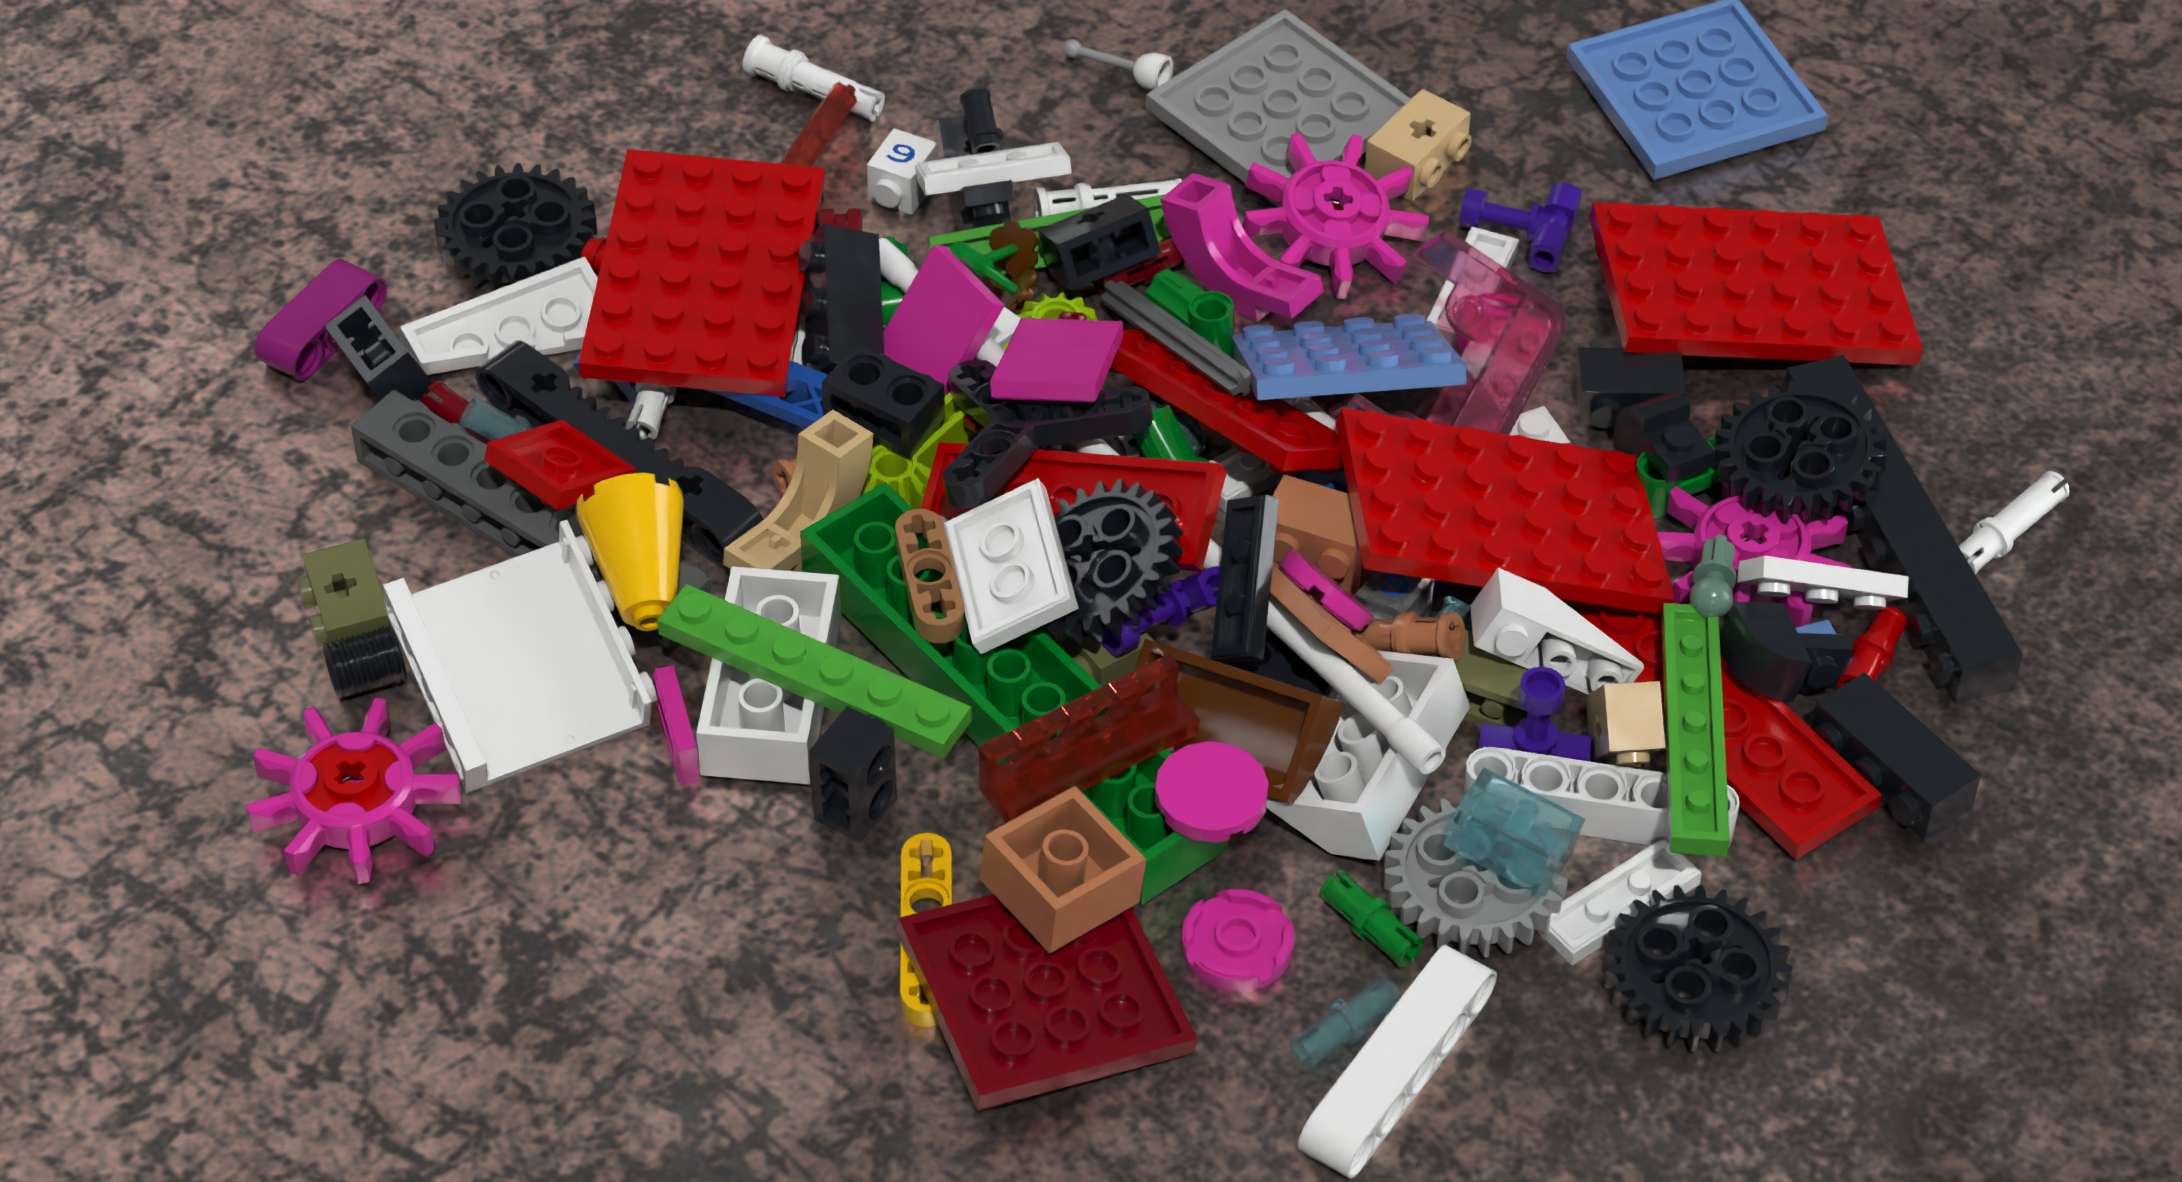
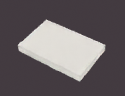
M1039 478L944 523L972 644L980 654L1079 609L1047 489Z

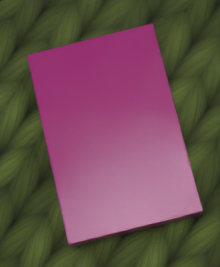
M933 245L883 332L884 355L912 370L927 374L944 384L945 397L951 392L948 378L949 372L959 363L975 358L1005 305L946 246Z
M1021 318L990 380L991 397H994V399L1094 403L1122 342V321Z

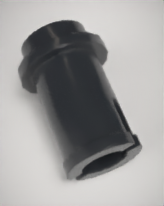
M985 88L968 90L959 96L968 132L964 142L967 147L971 148L973 154L999 150L1001 147L1000 141L1004 136L1003 131L996 126L990 99L991 93Z

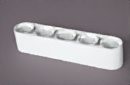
M1497 747L1477 749L1467 759L1462 796L1468 795L1473 806L1481 807L1485 797L1491 796L1493 809L1500 811L1510 801L1514 803L1513 816L1519 818L1530 811L1534 813L1532 828L1548 825L1551 831L1649 846L1662 838L1669 842L1667 773ZM1727 785L1730 846L1734 836L1740 803L1739 796L1735 790Z
M1447 945L1440 947L1313 1111L1300 1135L1298 1150L1350 1179L1355 1177L1480 1013L1493 991L1497 972Z

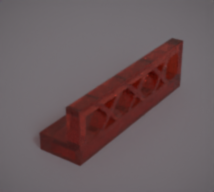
M1168 654L979 746V790L1003 821L1008 823L1073 786L1083 791L1198 734L1199 718L1178 694L1179 664ZM1160 681L1158 688L1142 695L1149 686ZM1110 706L1105 714L1095 718L1102 709ZM1063 729L1056 738L1048 741L1053 733ZM1015 752L1009 761L997 766V760Z

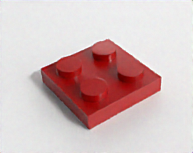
M563 420L489 441L484 461L502 472L506 479L520 484L538 496L543 504L557 510L575 505L581 495H583V499L586 501L595 494L593 485L602 480L623 474H634L636 470L635 467Z

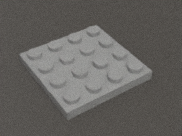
M1284 9L1147 93L1146 109L1246 183L1249 168L1253 162L1290 178L1296 171L1291 165L1286 151L1291 135L1299 132L1310 147L1317 162L1341 161L1343 148L1353 134L1363 137L1362 154L1366 152L1367 140L1407 104L1411 98ZM1262 195L1263 197H1265L1267 200H1269L1271 203H1273L1275 206H1277V207L1279 208V204H1280L1279 202H1276V201H1274V200H1272V199H1270V198H1268V197Z

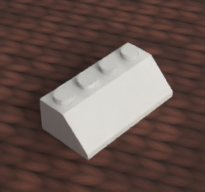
M1377 650L1392 664L1391 668L1393 669L1381 684L1350 661L1348 662L1357 673L1403 715L1413 719L1446 749L1470 708L1452 658ZM1332 688L1327 697L1342 702L1345 705L1322 760L1310 781L1293 804L1268 796L1266 808L1330 854L1379 861L1391 842L1392 834L1397 832L1431 773L1422 774L1390 745L1383 733Z

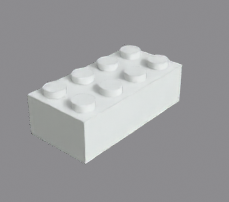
M731 567L725 601L836 648L841 622L839 575ZM712 658L696 732L700 775L810 784L809 750L819 739L825 707Z

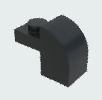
M1670 392L1627 406L1619 411L1615 424L1614 449L1625 454L1636 455L1637 459L1644 452L1667 483L1714 467L1715 451L1690 421L1691 403L1681 394Z
M1734 601L1719 634L1720 651L1731 672L1744 685L1765 697L1791 703L1794 702L1800 688L1835 689L1854 650L1847 635L1797 633L1783 603Z

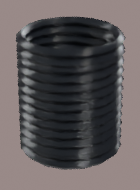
M390 625L387 627L383 626L382 628L378 627L377 630L373 629L372 632L368 630L367 633L362 632L361 635L357 633L356 636H347L345 639L341 638L340 641L336 639L335 642L330 641L328 644H323L329 676L336 696L339 699L351 697L352 694L356 696L357 692L361 694L362 691H372L373 688L377 690L378 687L382 688L384 685H393L394 682L398 684L401 680L405 682L407 679L399 642L394 629Z

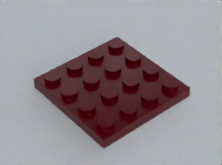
M994 894L898 918L897 934L977 1110L1195 1053L1197 1037L1132 907L1052 953H1049Z

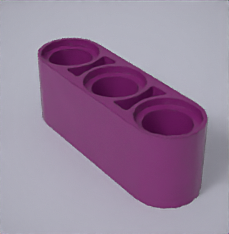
M336 259L261 329L254 346L256 358L300 381L307 380L340 349V346L331 336L325 325L364 295L367 296L379 311L387 295L386 281L348 261Z

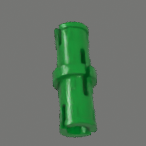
M1344 870L1336 871V877L1332 874L1323 883L1319 897L1353 925L1351 927L1352 932L1360 939L1365 940L1368 938L1383 950L1400 968L1406 967L1408 961L1412 963L1419 956L1424 947V940L1390 912L1392 907L1383 898H1374L1371 894L1367 893Z

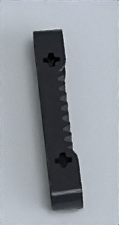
M523 341L513 342L475 371L477 385L486 399L525 429L529 430L563 420L635 467V473L655 474L656 483L670 486L668 478L676 481L682 490L684 500L681 540L714 564L725 566L723 565L724 548L763 521L760 512L752 502L718 477L700 467H684V461L681 458L670 461L667 448L655 451L654 439L649 437L641 440L640 430L637 427L626 430L623 417L612 420L610 408L604 407L597 410L596 398L592 396L583 399L582 389L579 386L570 387L569 375L565 370Z

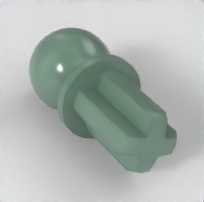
M1717 534L1716 539H1706L1704 541L1701 561L1693 571V581L1695 584L1690 592V603L1692 608L1701 617L1706 619L1707 617L1720 618L1724 616L1733 604L1732 588L1735 586L1737 578L1736 571L1733 568L1735 546L1733 543L1726 541L1727 537L1722 534Z

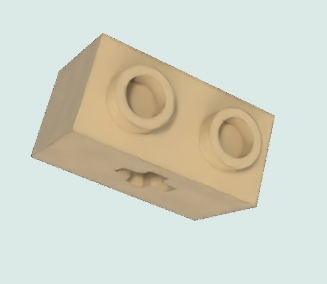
M1421 89L1367 140L1365 171L1377 180L1408 165L1413 171L1408 190L1400 196L1413 201L1427 187L1432 188L1439 181L1443 171L1454 161H1460L1466 155L1471 144V135H1469L1470 112Z
M1660 681L1604 684L1586 696L1589 736H1591V761H1606L1609 765L1640 768V764L1650 763V755L1665 748Z

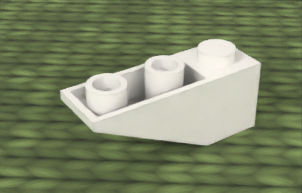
M1497 568L1470 606L1475 647L1527 669L1534 667L1552 668L1562 675L1566 686L1585 694H1590L1604 684L1633 683L1644 669V664L1546 588L1503 569Z

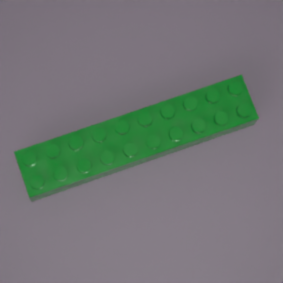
M886 482L800 531L803 572L839 575L841 612L913 682L971 706L972 721L964 732L1038 805L1076 786L1146 858L1139 901L1141 905L1228 849V840L1216 843L1192 840L1175 832L1165 822V816L1161 813L1160 808L1158 811L1155 802V785L1159 768L1168 756L1173 753L1040 627L983 654H980L972 644L965 611L963 631L956 639L950 642L931 643L922 639L917 634L895 540V524L897 519L903 513L914 508ZM915 533L918 541V550L927 548V539L924 538L923 533ZM924 569L915 575L917 579L923 582H935L944 576L943 573L936 569ZM940 601L932 603V613L935 614L936 619H944Z

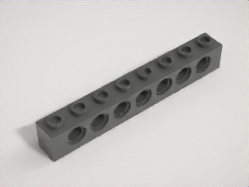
M392 390L351 425L358 462L513 557L559 542V522L568 520L575 537L581 535L584 537L576 518V504L559 510L543 504L538 496L520 484L506 479L502 472L484 461L486 444L469 435L459 424L449 423L432 413L425 404L418 400L412 401L396 390ZM592 555L593 566L589 568L596 582L604 581ZM680 561L677 595L686 584L711 594L710 579L696 566H687ZM614 603V611L610 612L613 618L671 653L680 645V643L659 635L658 629L642 631L636 629L635 626L626 624Z

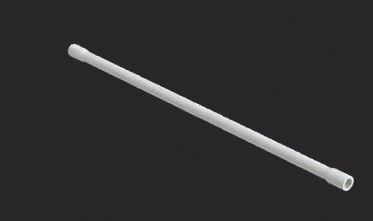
M880 238L881 275L906 294L918 270L914 263L888 239ZM987 335L975 358L986 360L997 367L1005 350ZM1103 439L1068 443L1079 453L1119 455ZM1211 538L1203 566L1204 569L1221 566L1222 548ZM1270 593L1267 627L1383 733L1390 745L1422 774H1429L1436 770L1446 756L1445 748L1413 719L1403 715Z

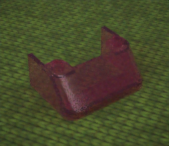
M1446 230L1419 247L1413 258L1454 284L1445 303V315L1450 326L1470 340L1461 355L1462 360L1466 363L1467 385L1444 386L1426 420L1434 423L1458 427H1473L1483 431L1509 435L1564 335L1566 329L1565 314L1559 304L1449 230ZM1358 393L1351 395L1326 411V414L1334 420H1337L1341 408L1375 411L1385 415L1420 419L1413 413L1403 410L1388 414Z

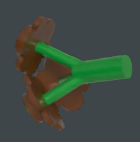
M1009 220L1004 224V227L993 229L989 240L995 251L984 255L963 241L955 242L951 246L950 251L972 271L1008 310L1012 312L1015 308L1019 311L1023 309L1025 301L1031 300L1036 289L1033 282L1036 279L1037 272L1029 267H1033L1038 263V254L1034 250L1037 247L1038 238L1031 228H1021L1016 220ZM995 262V264L999 267L1005 266L1006 271L1013 278L1009 280L1007 277H1005L1000 272L995 270L993 268V263Z

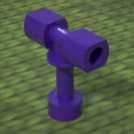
M1555 183L1552 186L1545 207L1541 206L1540 203H1535L1532 212L1489 203L1488 192L1468 188L1461 207L1459 226L1469 229L1471 227L1481 229L1482 223L1487 222L1527 231L1526 241L1532 242L1528 265L1542 272H1556L1565 251L1567 231L1572 230L1580 209L1582 190L1569 183Z
M1220 566L1210 567L1192 574L1184 580H1177L1167 584L1172 589L1170 593L1156 592L1152 597L1158 606L1156 611L1145 607L1139 611L1141 619L1139 626L1134 625L1127 619L1122 622V635L1118 638L1110 629H1105L1101 641L1104 648L1110 654L1119 656L1139 645L1141 632L1157 624L1179 626L1186 621L1187 617L1195 612H1202L1216 607Z
M1534 667L1526 671L1520 681L1519 702L1528 711L1527 717L1520 720L1515 727L1481 724L1479 749L1483 747H1497L1589 761L1591 736L1558 732L1557 727L1549 719L1550 714L1558 711L1563 704L1565 680L1559 672L1552 668Z

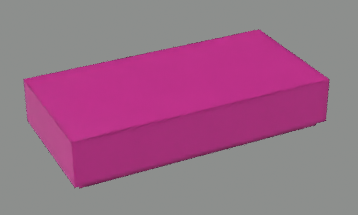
M674 666L656 668L655 673H653L654 688L657 696L656 706L678 783L681 782L683 786L701 782L697 745Z

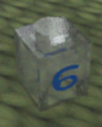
M1374 571L1355 594V598L1374 615L1373 619H1395V617L1403 612H1416L1420 617H1427L1432 608L1434 580Z

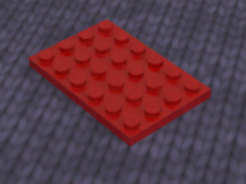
M627 149L578 362L579 377L785 397L801 314L800 302L804 291L806 271L799 269L798 255L803 242L816 232L825 182V168Z
M1593 202L1589 221L1624 352L1650 354L1681 352L1682 355L1809 361H1819L1844 355L1848 362L1918 365L1923 347L1879 216L1739 210L1720 207L1699 208L1674 205H1639L1623 202Z
M1341 408L1335 425L1364 569L1484 587L1497 568H1500L1546 588L1556 597L1563 600L1661 615L1664 603L1675 602L1645 485L1636 475V455L1625 454L1620 451H1605L1581 447L1571 443H1556L1532 439L1522 435H1507L1483 431L1473 427H1458L1434 423L1424 419H1409L1385 415L1375 411Z

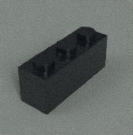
M823 224L801 245L798 255V266L800 270L806 271L804 291L800 302V313L805 317L806 336L802 344V359L807 363V367L829 374L856 344L876 353L884 354L879 234Z
M1865 672L1816 702L1811 729L1882 794L1881 802L1891 810L1899 823L1911 828L1924 841L1973 809L1981 774Z

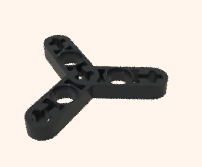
M980 359L959 363L951 369L948 376L953 399L956 404L980 423L984 429L943 472L947 500L952 506L958 508H972L986 503L1038 447L1130 435L1147 429L1153 421L1148 392L1136 386L1100 390L1094 403L994 399V397H991L990 380L997 367L986 360Z

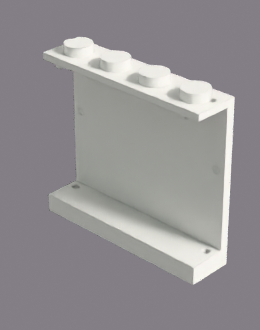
M568 520L559 522V542L414 594L410 593L404 578L383 585L384 610L395 631L434 723H437L442 728L446 750L466 793L650 725L652 702L657 701L654 685L646 671L638 673L631 658L636 653L630 633L624 625L617 628L610 613L614 611V603L609 589L603 580L596 582L589 568L593 566L590 548L582 535L575 537Z

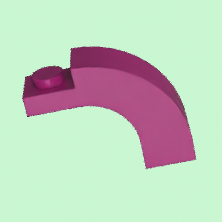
M1192 173L1160 199L1167 227L1186 264L1209 291H1218L1228 295L1233 300L1234 310L1256 322L1260 321L1270 311L1293 318L1324 292L1320 275L1279 262L1265 254L1254 244L1239 221L1230 184Z

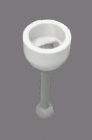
M1074 39L1066 41L1063 46V52L1068 58L1082 56L1133 71L1136 82L1142 88L1149 91L1156 89L1172 78L1173 60L1167 55L1146 53L1135 62L1082 47Z

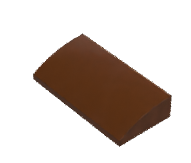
M1148 639L1144 640L1123 703V707L1172 753L1186 745L1206 741L1228 743L1249 752L1263 766L1268 780V796L1290 804L1296 801L1317 769L1332 739L1345 705L1326 696Z

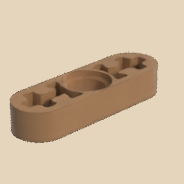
M909 510L903 513L896 521L895 540L915 630L922 639L928 642L947 643L956 639L963 631L964 605L944 523L941 517L931 510ZM915 533H923L924 538L927 539V548L918 550V541ZM924 569H936L944 575L935 582H923L915 577L919 571ZM940 601L944 619H936L935 614L932 613V603Z

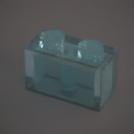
M1484 767L1457 807L1443 846L1545 898L1571 857L1585 818Z

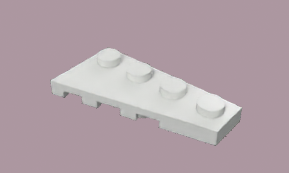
M582 257L400 326L401 339L427 375L482 366L515 341H523L543 355L582 349L598 278L587 259Z

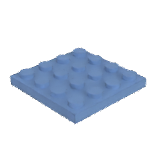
M1740 0L1715 2L1568 44L1566 59L1653 180L1826 130L1827 113Z
M1421 314L1397 315L1394 317V323L1374 324V319L1350 318L1344 320V326L1324 328V323L1304 321L1295 323L1293 325L1294 330L1274 331V327L1270 325H1252L1244 327L1243 334H1234L1231 338V355L1235 361L1251 371L1252 383L1249 386L1257 400L1467 385L1466 363L1432 321L1425 320L1424 315Z

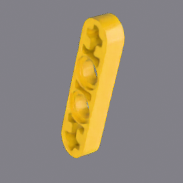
M916 834L909 838L902 847L901 917L917 913L911 906L919 899H935L940 902L942 907L952 904V851L950 844L945 838L937 834ZM923 855L933 856L932 878H921V856ZM900 941V999L902 1013L909 1022L916 1026H936L938 1022L930 1004H920L921 985Z

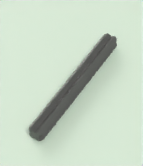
M1113 280L1105 283L1106 291L1101 296L1102 303L1229 395L1235 396L1239 394L1244 397L1251 392L1249 387L1252 383L1250 370L1125 282L1119 281L1115 283Z

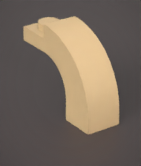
M831 410L798 434L796 466L785 494L774 510L763 521L724 548L723 565L730 569L732 566L803 572L800 531L860 496L869 470L874 433L835 410Z

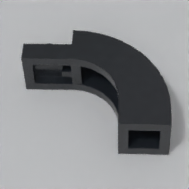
M964 115L938 119L933 124L939 160L973 155L971 148L967 147L964 142V138L968 134ZM1012 180L962 187L959 191L946 192L954 221L960 231L1003 224L1011 220L1009 204L1015 200Z

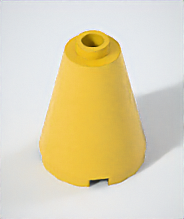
M650 473L623 474L602 480L593 485L595 492L593 496L585 502L583 495L577 499L575 509L577 522L622 620L626 624L635 626L636 629L642 631L658 629V618L677 596L684 507L682 490L676 481L668 478L670 486L656 483L655 474Z

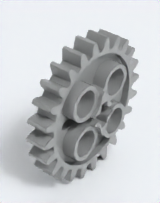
M1463 795L1461 806L1453 808L1449 801L1441 798L1439 813L1435 814L1429 808L1421 806L1418 822L1405 818L1403 820L1402 834H1392L1390 850H1386L1383 886L1384 890L1390 891L1389 905L1392 908H1401L1400 922L1407 925L1418 921L1416 935H1419L1421 938L1428 936L1432 932L1438 935L1437 949L1447 945L1451 940L1458 942V951L1464 955L1467 953L1470 944L1478 945L1483 957H1488L1491 944L1498 943L1509 954L1512 953L1513 939L1515 937L1528 946L1531 945L1534 929L1547 933L1550 926L1551 913L1559 914L1561 911L1562 900L1566 897L1568 879H1566L1568 862L1567 860L1560 859L1562 844L1561 842H1549L1550 827L1548 825L1532 829L1534 813L1531 811L1519 818L1513 816V802L1509 801L1499 811L1493 809L1491 796H1486L1481 807L1473 806L1468 795Z

